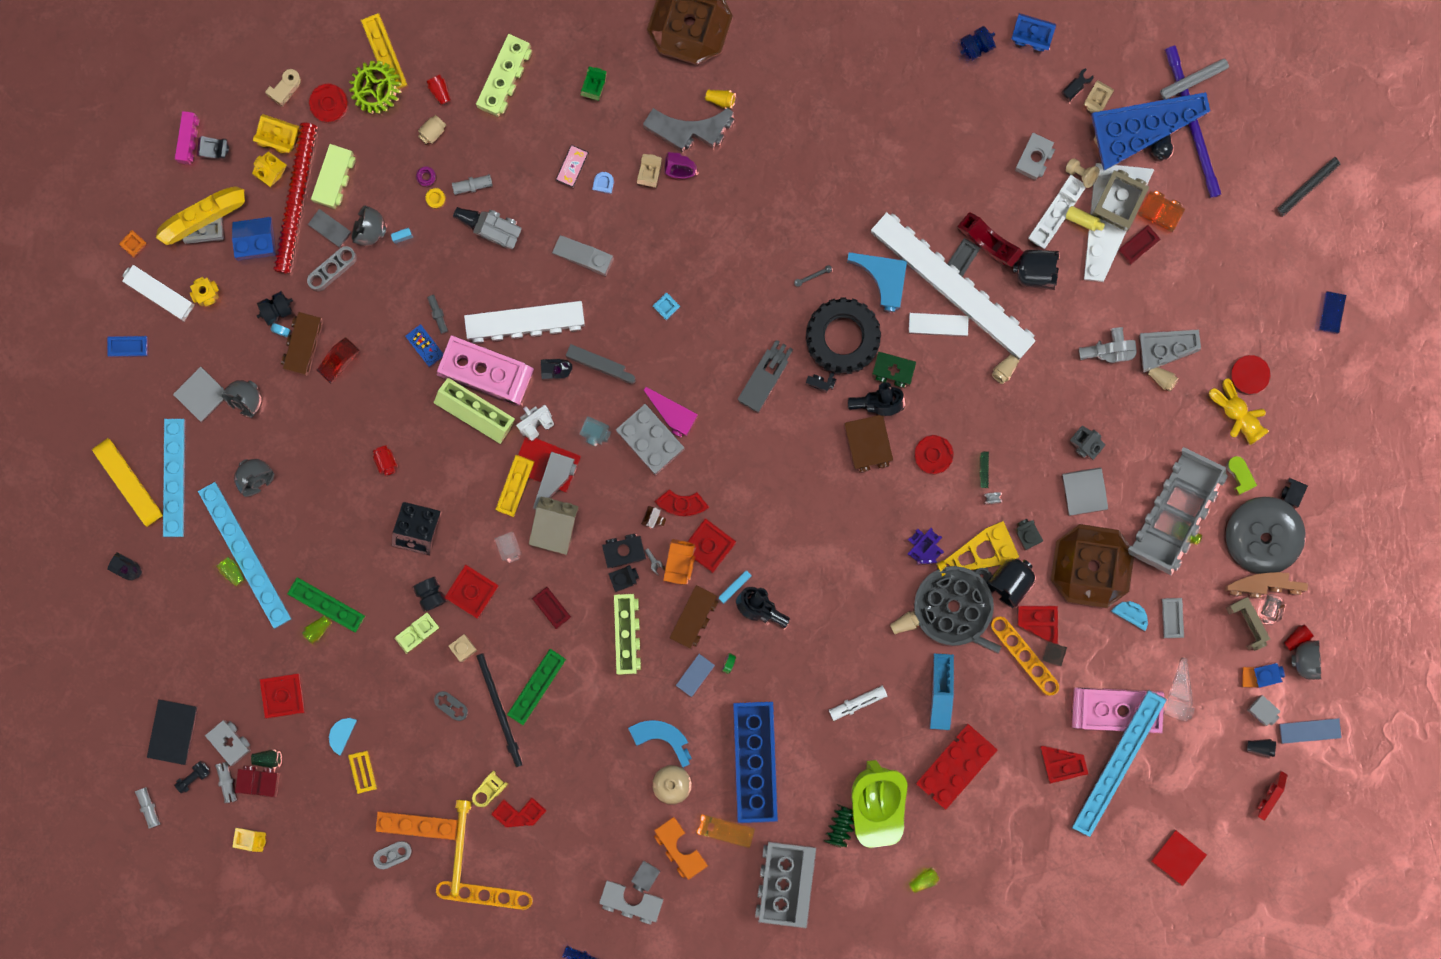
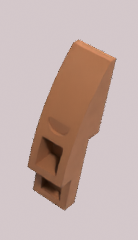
M1262 573L1235 581L1226 586L1225 591H1230V595L1242 596V593H1250L1249 597L1261 598L1262 595H1266L1268 588H1270V592L1282 593L1283 589L1290 590V594L1302 595V592L1308 590V583L1288 581L1289 573Z

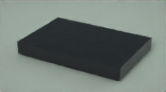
M158 699L147 758L186 765L198 707Z

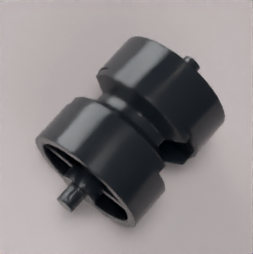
M280 291L272 295L271 300L266 298L257 303L260 314L256 316L258 319L264 318L269 326L278 321L279 316L284 318L293 314L290 307L293 299L286 298L283 292Z

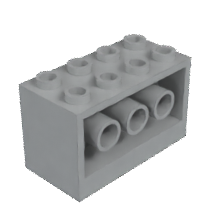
M768 841V845H764L763 858H766V864L761 865L760 877L764 878L763 885H759L758 889L761 905L756 906L755 917L759 918V922L807 928L816 847ZM784 859H788V862L792 863L787 869H783V866L780 865V862H784ZM782 879H786V882L789 883V886H785V889H781V886L778 885V882H781ZM780 899L787 903L782 909L775 905V902H779Z

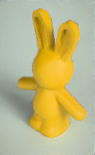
M1226 378L1223 380L1222 386L1228 399L1215 388L1209 391V396L1214 402L1224 408L1229 418L1236 420L1230 432L1231 437H1237L1241 429L1251 445L1269 432L1257 419L1258 417L1265 416L1266 411L1264 409L1248 411L1246 402L1238 397L1232 381Z

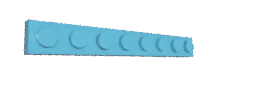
M214 482L199 490V495L273 628L275 629L290 621L292 618L217 483Z
M1148 689L1072 828L1089 837L1092 835L1163 708L1166 698Z

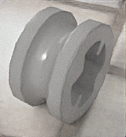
M1002 492L984 494V497L987 498L985 504L1002 503L1000 499Z

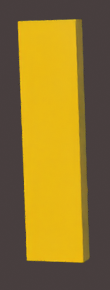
M377 13L362 19V25L376 60L382 61L383 65L385 63L389 64V69H395L394 74L399 75V79L396 81L402 84L397 89L408 86L380 14Z

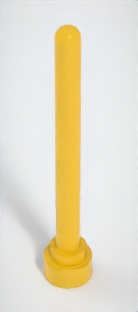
M456 800L455 804L459 814L451 889L453 896H458L460 889L466 814L471 810V801Z

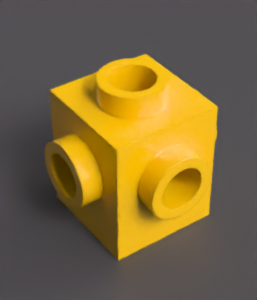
M268 151L265 155L258 156L254 161L253 165L255 168L252 174L271 187L281 178L287 165Z
M198 278L190 286L192 292L189 294L193 302H198L201 306H210L219 298L217 294L219 288L215 281L211 282L209 278ZM206 288V292L200 294V290Z

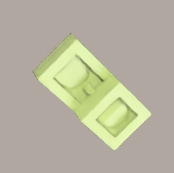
M425 613L394 639L407 654L438 630L439 627L431 616Z

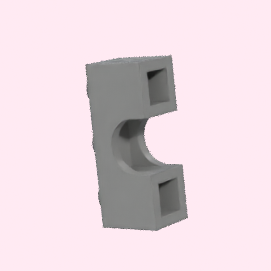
M609 880L606 881L599 903L603 905L602 909L611 912L617 909L622 911L621 915L633 918V915L641 917V922L650 925L652 921H657L663 898L644 893L641 903L630 905L624 899L626 886Z

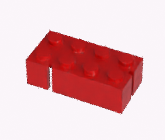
M966 724L955 737L958 739V742L952 740L915 783L927 795L933 793L932 799L945 810L998 751L996 747L969 724Z

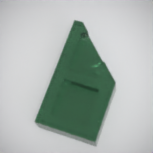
M982 451L980 453V487L988 488L989 452Z

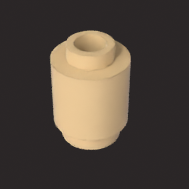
M434 115L433 118L430 117L420 127L418 137L425 144L428 142L432 144L445 131L446 124Z

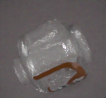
M1267 594V596L1261 598L1257 614L1262 618V622L1273 625L1274 622L1281 621L1286 607L1282 601L1283 598L1273 594Z

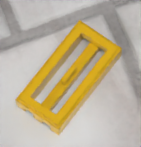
M368 750L348 755L357 794L377 789ZM361 756H365L369 777L372 785L370 787L368 786L366 773ZM356 757L358 759L362 780L364 784V788L362 789L360 786L354 762V758Z

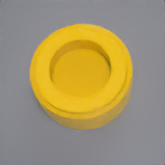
M433 188L427 192L426 202L431 208L436 209L444 205L446 197L442 190Z

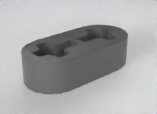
M441 691L436 694L434 703L440 710L456 721H462L467 718L468 708L448 692ZM445 695H447L446 700L449 703H451V705H440V700L438 699L439 696L444 697ZM453 706H455L458 709L463 707L464 709L462 712L464 713V716L459 715L458 717H456V712L451 708Z

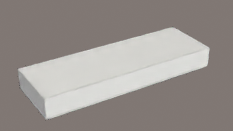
M910 313L909 333L968 336L969 316Z

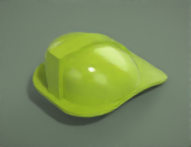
M877 760L867 761V769L856 777L851 792L855 834L860 843L868 848L894 845L899 842L904 831L907 781L902 773L882 768Z

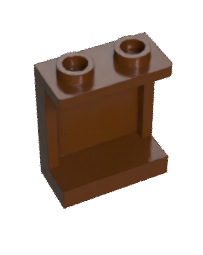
M877 415L844 423L854 470H859V473L870 471L872 466L878 465V468L890 466V462H893V456L884 416Z

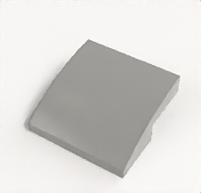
M1101 467L1062 474L1069 516L1108 509Z

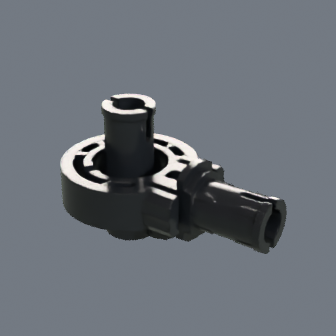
M888 382L881 383L879 390L869 392L865 397L848 398L849 410L867 409L868 413L875 412L881 416H892L905 408L902 390L891 387V384Z
M747 587L737 596V608L746 618L754 621L761 620L764 623L770 620L783 629L788 625L790 617L776 610L775 604L769 601L767 597L768 592L764 588Z

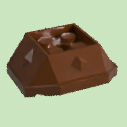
M656 0L647 32L659 54L698 65L722 53L733 15L725 0ZM687 17H693L695 22L692 25H687L684 20Z
M1079 524L1056 541L1050 581L1068 603L1108 608L1129 592L1134 556L1130 555L1128 551L1130 545L1119 530ZM1093 560L1098 563L1099 568L1097 571L1089 569L1088 564L1090 561Z

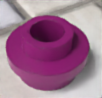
M425 166L417 171L416 179L420 185L430 186L434 183L436 174L432 168ZM425 173L430 175L428 180L423 179Z

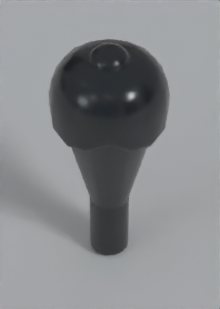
M1171 134L1151 146V153L1158 160L1169 159L1173 154L1174 146L1172 145Z

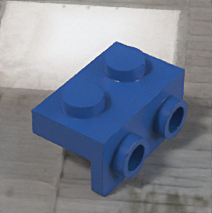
M1019 13L1011 40H1014V43L1021 46L1031 45L1038 51L1049 50L1056 24Z

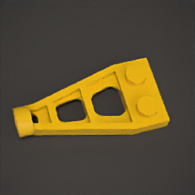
M1002 521L983 530L947 559L936 563V566L940 569V572L947 567L946 564L975 570L1000 566L1008 559L1019 558V555L1006 525ZM988 540L991 542L995 555L992 558L981 559L978 557L976 548L982 542ZM966 551H971L975 562L962 566L958 557Z

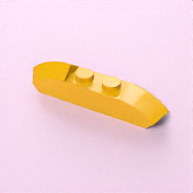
M235 186L220 190L175 214L157 229L156 238L166 245L173 244L236 210L245 202L244 189Z

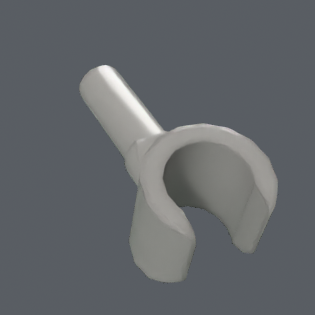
M647 548L645 552L651 560V569L656 575H659L657 569L662 567L665 571L666 568L660 561L654 558L649 548Z

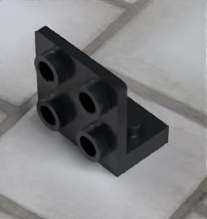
M403 502L393 530L391 546L430 555L433 536L441 512Z

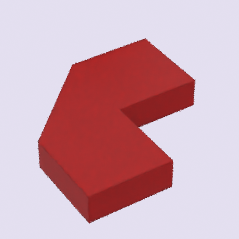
M531 798L518 812L504 799L491 815L505 827L532 826L536 824L547 810L534 798Z

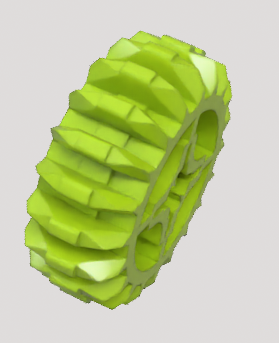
M372 60L369 65L363 63V69L357 67L358 75L352 74L355 81H349V83L354 85V87L350 88L349 91L355 93L351 96V99L357 100L355 105L361 106V110L366 111L368 109V113H373L375 110L379 114L381 113V108L383 111H388L387 105L390 107L394 106L392 100H399L395 95L396 93H401V90L397 89V87L402 84L396 81L399 79V75L394 74V68L389 69V64L385 63L383 65L382 61L375 63ZM373 72H382L386 78L378 80L373 75ZM366 78V85L362 88L363 82ZM375 83L378 84V87H376V91L373 90V85ZM388 87L387 94L384 95V90ZM373 94L378 102L370 103L364 96Z

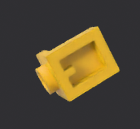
M236 828L232 847L263 852L266 843V833Z

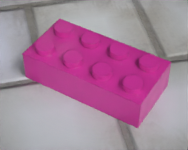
M182 111L175 160L181 164L191 165L194 159L192 153L196 147L194 140L198 134L196 127L199 126V119L192 112Z

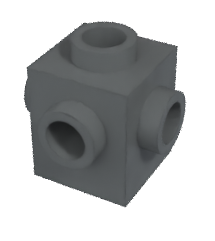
M1083 425L1070 440L1077 447L1075 451L1083 458L1088 456L1092 460L1105 447V443L1101 440L1102 436L1094 429L1091 431Z

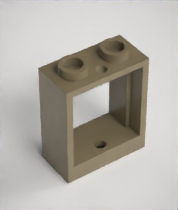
M1114 170L1092 215L1128 232L1149 190V186L1142 179L1136 178L1134 180L1128 177L1129 174L1123 170ZM1115 178L1142 191L1128 220L1102 208Z

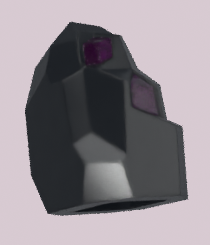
M541 360L542 380H563L573 371V366L568 360Z
M118 552L113 556L107 570L126 580H135L142 575V570L138 563Z

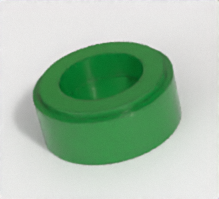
M728 653L722 667V672L727 674L731 672L736 660L735 655Z

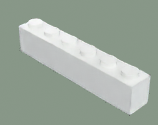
M582 301L464 315L467 339L472 341V343H482L484 339L491 338L492 341H500L505 336H511V339L522 338L523 334L529 333L531 336H540L545 331H550V334L561 333L562 329L579 331L581 327H585Z

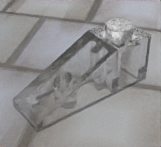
M1182 657L1167 697L1163 714L1187 722L1188 718H1192L1195 708L1192 707L1193 698L1187 658Z

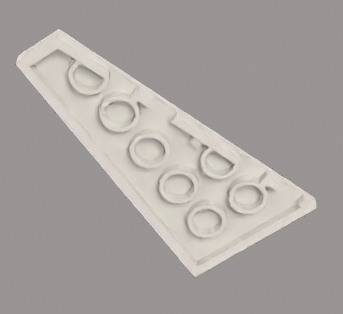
M1096 163L1095 166L1099 168V176L1093 184L1090 214H1093L1114 170H1123L1129 174L1128 177L1134 180L1136 178L1142 179L1148 185L1154 169L1114 165L1103 171L1102 164ZM1115 178L1102 208L1128 220L1142 191ZM1101 219L1100 222L1105 224L1102 231L1098 229L1092 231L1089 229L1084 271V280L1104 282L1126 231Z

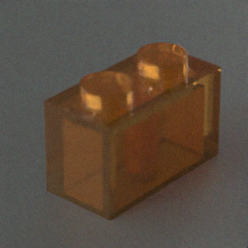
M1150 191L1138 215L1173 232L1185 211V208L1182 207L1183 204L1173 199L1172 201L1164 198L1165 195L1159 191Z

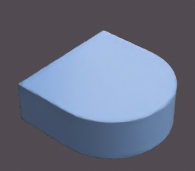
M607 172L598 173L595 176L592 190L612 194L614 180L611 174Z

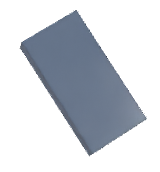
M698 654L676 686L692 697L715 665Z

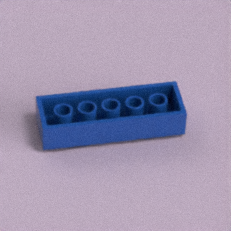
M773 702L733 703L738 823L778 822Z

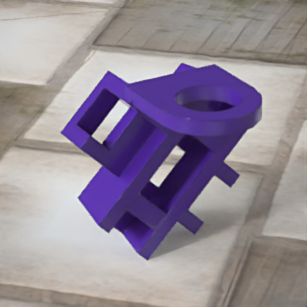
M932 528L926 534L917 529L916 533L908 539L914 545L908 555L917 561V565L936 564V559L940 554L944 553L936 545L942 537L934 533Z

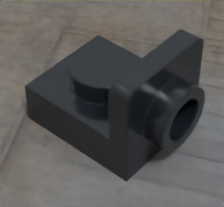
M833 372L830 373L827 382H824L823 377L813 374L812 377L808 375L805 385L827 393L829 389L833 390L837 379L833 378L835 374Z
M630 565L609 573L615 592L637 585L636 580L640 579L636 568L632 569Z

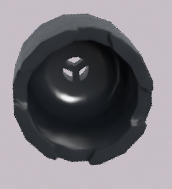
M1025 250L1019 257V260L1014 263L1013 273H1017V279L1023 286L1056 290L1059 271L1057 260L1060 258L1059 251Z
M1011 558L1005 561L986 583L991 593L996 591L1001 596L999 599L1010 608H1016L1035 584L1036 577L1032 570L1033 566L1027 560L1021 561Z

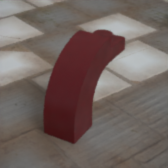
M971 212L957 226L974 244L1003 265L1006 264L1012 267L1023 254L1019 247L999 236L980 217Z

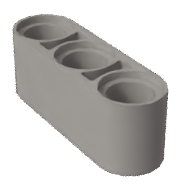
M344 246L310 273L307 278L309 287L319 292L329 286L356 262L357 256L354 250ZM345 252L352 253V257L348 261L342 260V255ZM331 264L337 266V270L333 274L327 272V268ZM321 277L322 283L319 286H313V279Z

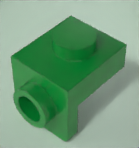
M589 66L580 95L599 101L606 82L607 71Z

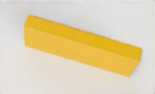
M517 454L515 455L495 510L512 517L515 516L535 461Z

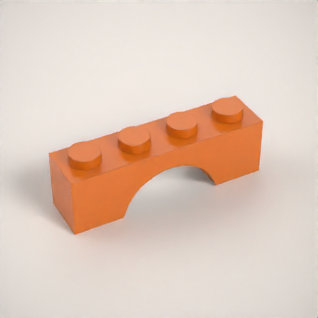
M379 811L375 832L456 840L458 820Z

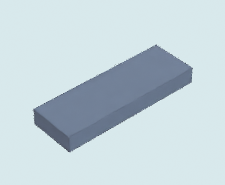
M1339 718L1279 724L1281 744L1342 738Z

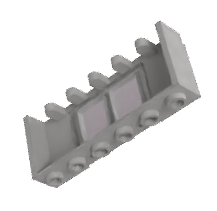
M1183 447L1182 455L1178 463L1175 462L1169 480L1166 479L1162 493L1156 497L1155 506L1151 513L1147 514L1145 524L1142 530L1138 531L1134 545L1129 547V554L1171 576L1174 570L1178 571L1182 563L1180 559L1183 553L1187 554L1190 549L1191 543L1189 542L1192 536L1196 537L1200 530L1199 523L1201 519L1205 520L1210 509H1208L1210 502H1215L1219 494L1217 492L1219 486H1223L1228 477L1226 467Z

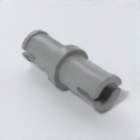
M490 174L477 178L468 177V180L452 183L454 195L468 191L473 193L477 189L493 187Z
M223 762L224 771H222L221 763L216 764L215 767L220 781L218 785L222 789L224 803L227 804L230 803L229 794L232 802L237 801L233 787L234 779H231L228 763Z
M147 787L135 791L141 806L140 812H143L148 828L159 825L160 822L154 809L156 806L151 802Z

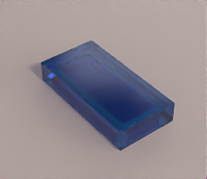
M1326 292L1319 326L1320 331L1339 334L1346 295Z

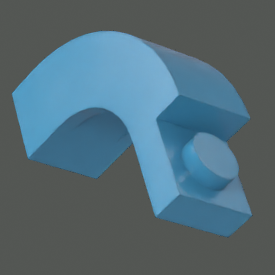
M650 720L640 722L628 728L637 746L651 739L665 740L675 750L682 767L690 764L689 760L692 759L687 748L684 750L682 748L683 745L689 742L676 727L662 721Z

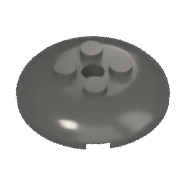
M1264 496L1246 501L1233 512L1226 528V543L1231 556L1242 568L1256 574L1281 572L1290 567L1301 555L1306 540L1305 526L1299 513L1289 503L1275 497ZM1269 533L1272 537L1266 542L1263 541L1261 535Z
M949 566L945 567L941 572L940 569L934 571L924 579L915 596L914 610L919 621L918 624L925 634L941 644L956 646L974 641L983 634L991 622L994 602L991 591L982 577L970 569ZM950 601L958 602V611L952 612L949 610L948 604Z

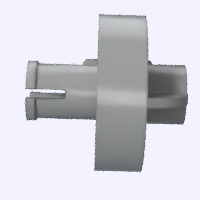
M1123 327L1112 328L1110 330L1113 342L1102 344L1101 341H1098L1096 346L1080 347V358L1084 360L1098 357L1110 363L1125 362L1136 356L1135 340L1124 341Z

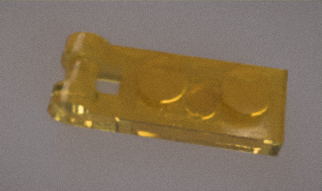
M701 814L700 820L702 821L700 828H697V834L750 848L754 828ZM709 823L715 824L713 831L707 830Z

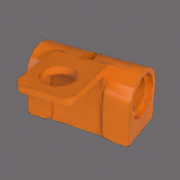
M676 539L671 540L663 581L677 584L688 583L692 576L695 556H693L695 544Z

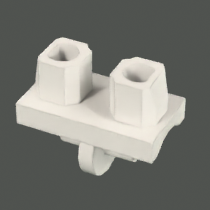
M546 405L540 409H537L535 406L531 410L525 406L523 408L525 414L520 417L522 421L516 426L523 437L526 436L532 441L539 435L535 429L542 424L545 429H549L554 425V422Z

